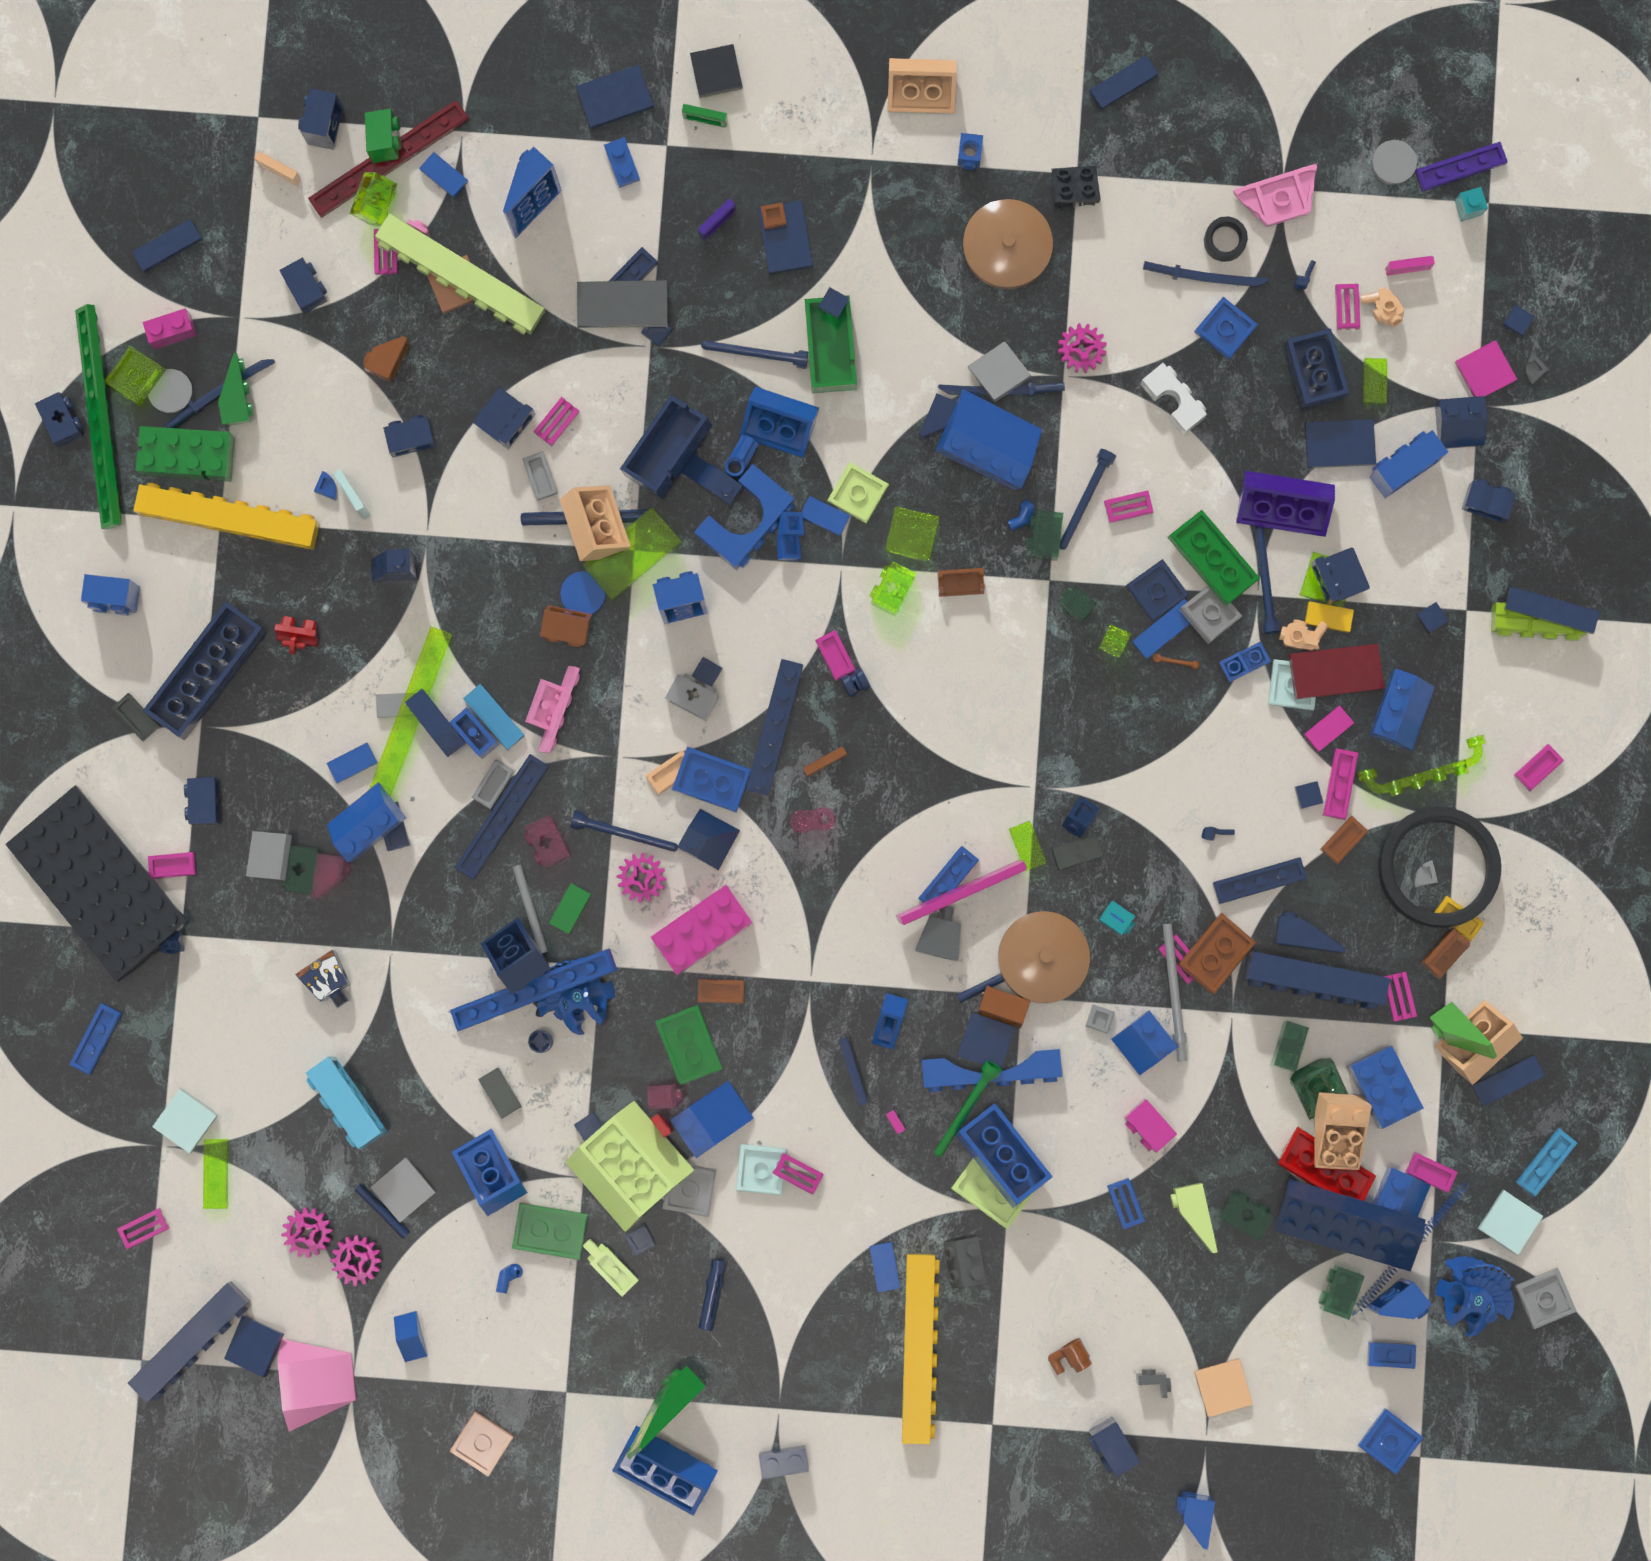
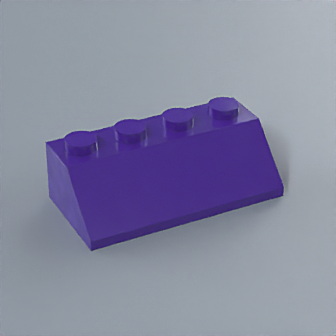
M1245 471L1236 523L1326 537L1335 503V485Z

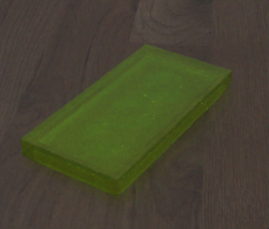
M653 507L625 529L631 546L629 549L599 560H590L583 564L584 568L611 600H614L681 543V540Z

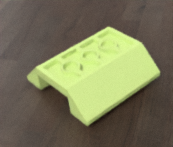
M635 1101L631 1102L579 1146L565 1162L625 1232L643 1217L642 1215L670 1190L678 1186L695 1171L666 1137L662 1136Z

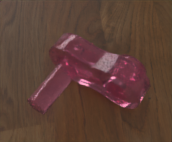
M826 807L813 811L799 810L794 812L790 818L791 828L798 833H807L812 830L827 831L836 823L835 813ZM824 815L829 817L826 824L821 822V818Z

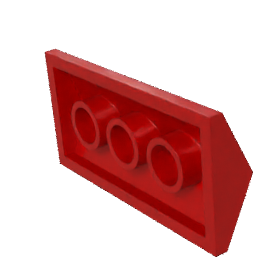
M1299 1127L1294 1130L1282 1150L1277 1163L1312 1186L1362 1201L1365 1200L1376 1178V1175L1360 1166L1359 1170L1315 1168V1137Z

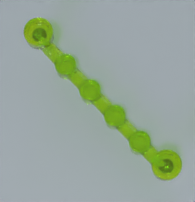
M1484 734L1466 739L1468 748L1474 749V753L1470 758L1413 774L1386 784L1379 785L1375 783L1373 778L1378 777L1375 768L1364 770L1357 774L1360 782L1365 781L1368 789L1378 794L1389 792L1390 796L1404 793L1403 788L1410 785L1412 790L1426 786L1424 782L1426 780L1433 779L1434 783L1446 780V774L1455 772V776L1469 773L1468 767L1474 766L1481 760L1483 755L1482 745L1486 743Z

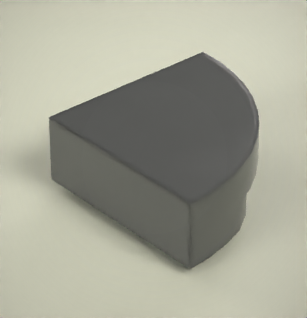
M1534 353L1529 357L1525 365V376L1530 385H1533L1549 370Z

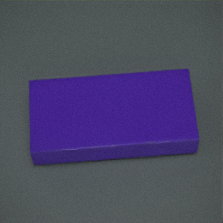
M729 198L698 228V235L703 240L712 235L736 211L735 203Z

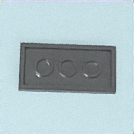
M667 280L577 282L578 328L668 326Z

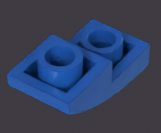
M1260 641L1219 663L1229 682H1232L1272 661Z

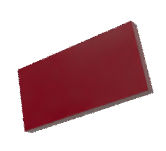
M1378 644L1288 655L1295 700L1382 690L1385 688Z

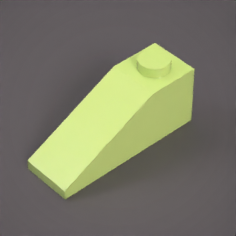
M1197 1183L1173 1188L1174 1194L1170 1195L1173 1208H1177L1180 1215L1211 1253H1217L1203 1184Z

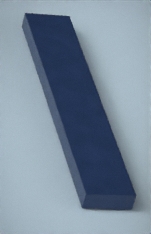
M529 754L454 867L472 880L476 879L550 766Z

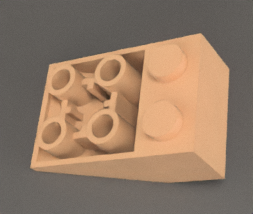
M1318 1094L1315 1110V1168L1359 1170L1372 1107L1362 1095Z

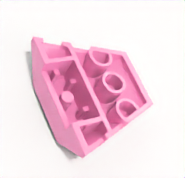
M282 1339L278 1353V1372L282 1411L289 1432L356 1400L352 1353Z

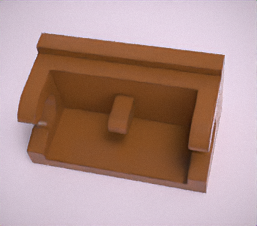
M984 568L938 571L939 597L984 594Z
M1452 928L1424 957L1420 964L1440 980L1466 949L1470 947V942L1455 928Z
M987 986L977 1014L1021 1029L1030 1000Z

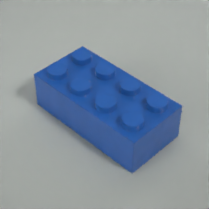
M693 571L679 574V578L670 579V577H663L657 579V583L652 584L664 625L708 614L698 573L693 574Z
M995 1103L956 1134V1137L1012 1208H1015L1053 1177Z

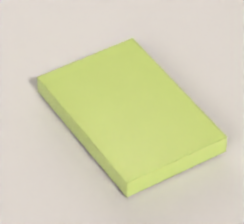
M972 1158L951 1188L1007 1230L1033 1195L1032 1193L1015 1208H1012L974 1158Z

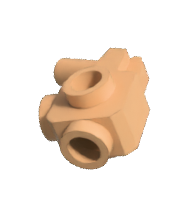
M1383 287L1378 289L1377 293L1361 295L1362 304L1375 302L1376 309L1372 312L1377 323L1382 322L1383 325H1391V327L1402 323L1404 309L1397 296H1394L1391 290Z
M1294 619L1293 623L1288 624L1287 627L1282 626L1279 639L1283 640V644L1286 647L1298 650H1318L1319 640L1328 628V625L1321 621L1315 631L1307 630V622Z

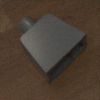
M946 906L940 909L938 918L929 916L915 948L916 952L958 961L961 924L952 922L955 908Z

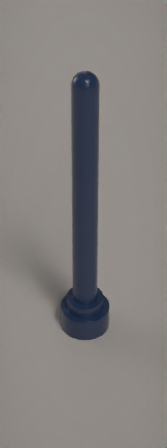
M703 341L701 343V348L704 350L792 362L793 365L801 369H806L808 351L799 350V352H794L793 354L711 341Z
M1100 448L1096 456L1098 458V465L1059 542L1061 550H1065L1068 547L1105 469L1113 465L1117 457L1108 450Z
M1259 526L1255 529L1266 618L1264 619V624H1262L1263 634L1269 635L1280 633L1281 627L1280 622L1274 616L1265 533L1263 527Z
M574 811L570 828L579 830L586 827L675 852L678 850V845L674 842L588 819L584 812Z

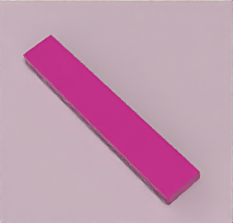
M1017 860L897 914L898 923L906 925L1026 871V864L1022 860Z

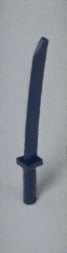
M1144 261L1143 270L1173 276V280H1177L1179 277L1204 282L1255 287L1269 281L1268 278L1224 275L1180 268L1181 265L1177 264L1175 267Z
M260 360L246 368L245 372H241L243 381L275 364V360ZM224 382L194 403L192 400L188 402L190 406L165 424L167 428H176L195 413L199 415L203 407L220 396Z
M1028 382V385H1020L1007 395L1029 394V397H1034V394L1065 391V383L1033 385V382ZM938 385V388L947 394L960 395L964 389L974 395L989 396L982 386Z

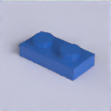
M625 137L604 144L619 188L640 181Z
M1368 1342L1367 1365L1415 1369L1416 1345Z

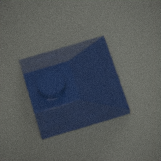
M699 809L677 848L719 870L740 830Z

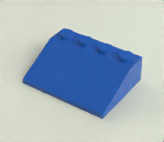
M534 146L530 151L525 150L519 157L520 161L517 164L503 209L512 235L515 238L562 191L554 164Z
M963 389L935 451L1012 490H1018L1023 487L1031 469L1042 429Z

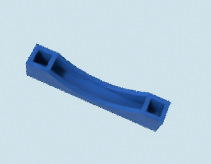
M1060 1049L1035 1051L1019 1065L1001 1071L998 1078H994L990 1082H997L998 1086H1010L1011 1081L1020 1080L1021 1085L1034 1084V1079L1043 1078L1044 1083L1057 1082V1077H1062ZM945 1058L921 1060L923 1088L928 1087L929 1092L942 1091V1086H951L952 1090L965 1089V1084H974L975 1087L982 1077L981 1073L965 1070Z

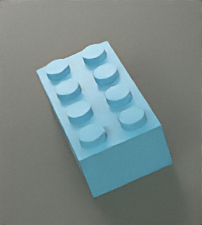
M327 1057L306 1072L309 1077L306 1079L307 1083L313 1090H318L322 1096L319 1098L320 1102L326 1109L330 1108L335 1116L332 1117L334 1122L340 1129L342 1127L348 1134L345 1137L353 1148L355 1146L358 1149L366 1148L388 1132L336 1057Z

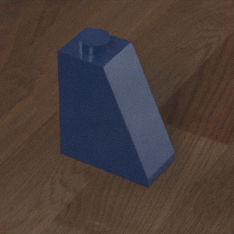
M410 549L385 550L371 559L373 583L418 580L417 557Z

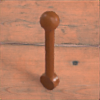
M1159 653L1153 655L1155 663L1160 661L1190 666L1194 670L1200 667L1198 661L1188 662L1162 657Z

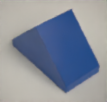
M417 1311L395 1316L396 1343L404 1361L408 1362L427 1357L428 1354Z

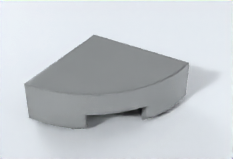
M1433 860L1421 865L1414 876V888L1437 883Z

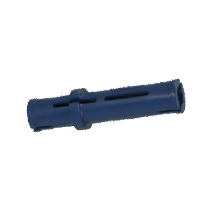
M712 1259L709 1278L706 1279L705 1283L707 1288L698 1327L707 1331H713L719 1294L724 1286L722 1280L726 1262L718 1259Z

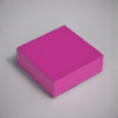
M892 1110L887 1113L886 1116L896 1133L903 1132L905 1128L895 1111Z

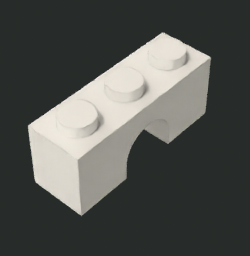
M1162 363L1142 379L1140 385L1154 402L1163 395L1173 396L1177 400L1178 409L1171 414L1169 419L1184 436L1205 419L1207 415L1205 412L1206 408L1201 401L1194 400L1190 395L1192 393L1190 388L1185 383L1181 384L1177 380V374L1170 366L1166 367Z

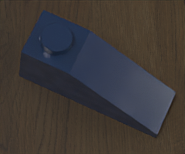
M694 454L680 472L730 509L743 492V486Z
M423 688L404 702L447 757L466 744Z
M1284 912L1283 916H1277L1273 944L1345 953V947L1306 920L1297 918L1296 913Z

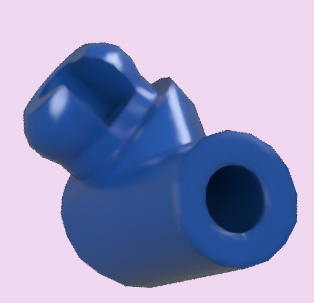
M1029 500L1021 502L1019 516L1007 521L1011 531L1028 525L1031 522L1035 507Z
M510 1264L499 1272L496 1292L507 1294L509 1282L522 1276L523 1269L519 1264Z

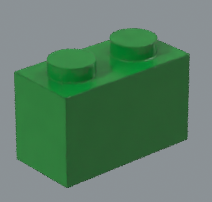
M391 108L365 113L366 152L373 163L399 159L401 140L398 136V130L401 129L398 116L395 117Z

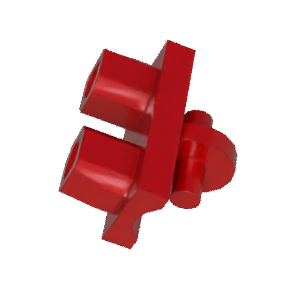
M283 616L281 623L275 625L276 639L282 641V646L289 647L290 654H296L297 648L305 649L306 645L317 647L318 637L315 621L304 620L302 628L295 627L296 621L294 618Z

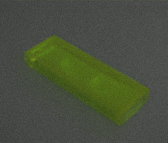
M204 1139L203 1209H227L228 1139Z

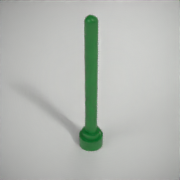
M986 1060L981 1068L982 1077L935 1149L934 1153L937 1157H941L988 1083L993 1081L994 1078L997 1079L1002 1069L989 1060Z

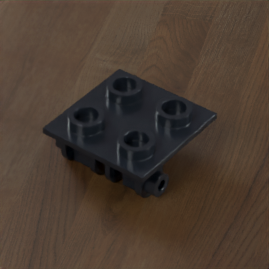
M1096 166L1051 168L1055 195L1054 206L1061 208L1070 206V203H1072V207H1075V202H1078L1080 207L1082 202L1083 205L1095 206V203H1099L1101 199Z

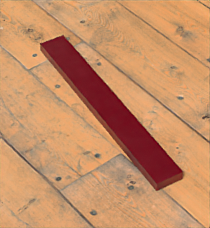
M455 100L400 137L401 149L399 150V159L373 163L369 157L308 198L319 216L323 218L469 121V117L458 101Z

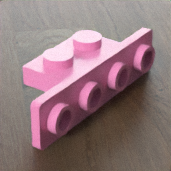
M568 666L561 686L540 679L525 721L545 729L538 749L539 752L549 754L556 745L557 739L555 737L557 731L564 723L563 714L571 703L572 689L579 681L580 675L578 673L580 668Z

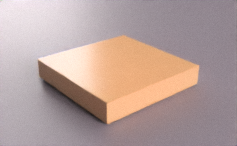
M1239 1358L1194 1371L1207 1417L1253 1405Z

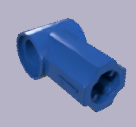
M742 435L731 456L725 462L724 472L735 481H738L744 475L759 443L749 436ZM732 465H738L741 470L738 473H731L728 468Z

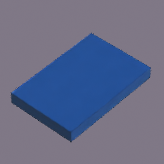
M687 747L672 790L736 813L752 769Z

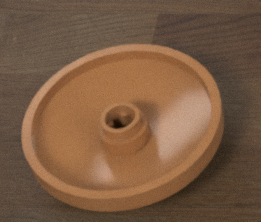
M1013 199L994 201L980 208L968 222L963 238L964 257L970 270L982 282L1000 289H1016L1035 281L1046 269L1053 249L1051 229L1044 216L1033 206Z
M1048 911L1030 913L1015 921L1004 933L998 949V966L1005 983L1015 994L1034 1003H1054L1073 994L1085 980L1090 964L1089 946L1080 928L1067 917Z

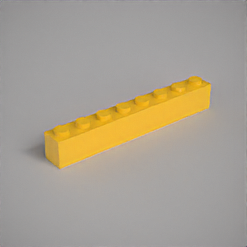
M147 483L146 486L139 484L133 510L138 515L310 550L315 548L320 524L314 520L315 517L312 515L301 514V517L293 516V512L279 509V512L270 511V507L257 505V508L249 507L248 503L235 500V503L226 502L227 499L219 496H213V499L204 498V494L192 491L189 495L182 493L183 490L174 487L164 490L160 489V485L154 483Z
M907 1254L902 1444H930V1438L935 1439V1424H931V1415H935L936 1401H931V1393L936 1391V1377H932V1368H937V1354H933V1344H937L938 1331L933 1330V1321H938V1307H934V1297L939 1295V1283H934L935 1274H939V1260H935V1254Z

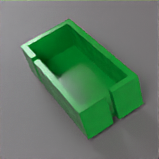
M847 295L849 301L839 319L818 308L823 297L804 299L812 394L857 390L850 295Z
M140 426L138 447L142 451H137L136 471L141 476L207 480L208 477L211 481L231 482L235 437L230 432Z

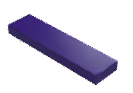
M1500 141L1416 169L1415 174L1421 191L1424 192L1506 165L1508 161Z

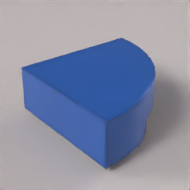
M322 471L314 492L336 501V483L329 474Z

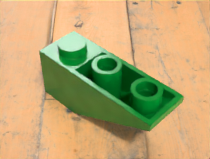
M237 353L233 354L218 401L221 421L224 427L249 423L250 417L254 416L252 404L247 403L246 394H250L247 380L243 381L241 373L245 372L243 358L239 359Z

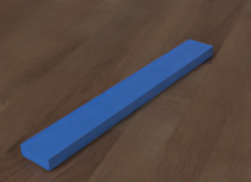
M609 948L544 973L541 977L535 978L528 983L524 989L514 994H511L505 988L451 1009L450 1012L457 1032L615 972L618 969Z

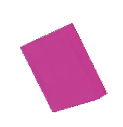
M1496 340L1455 361L1473 397H1486L1517 380Z

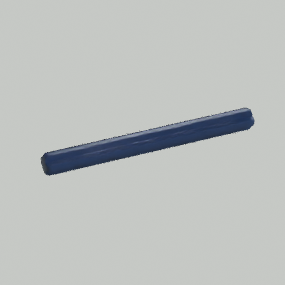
M654 509L619 510L623 523L655 521ZM563 511L521 513L520 516L523 526L567 524Z

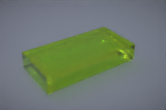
M1364 358L1363 404H1386L1387 358Z
M1030 821L1008 829L1020 860L1026 864V871L1047 863Z

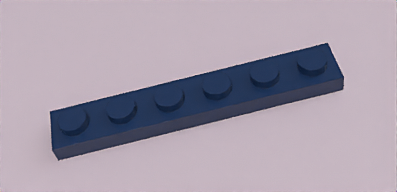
M781 659L746 791L769 796L803 664Z

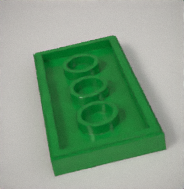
M1200 510L1167 537L1225 606L1229 605L1260 579L1203 510Z

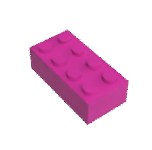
M725 885L652 935L651 939L678 976L752 925L753 922L728 886Z

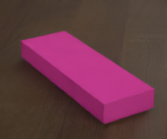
M1335 749L1322 816L1346 820L1358 758L1357 752Z

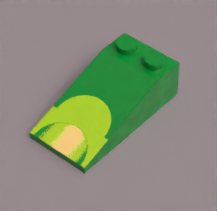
M687 1366L681 1371L676 1368L661 1382L663 1387L658 1391L626 1455L628 1459H631L640 1452L706 1387Z

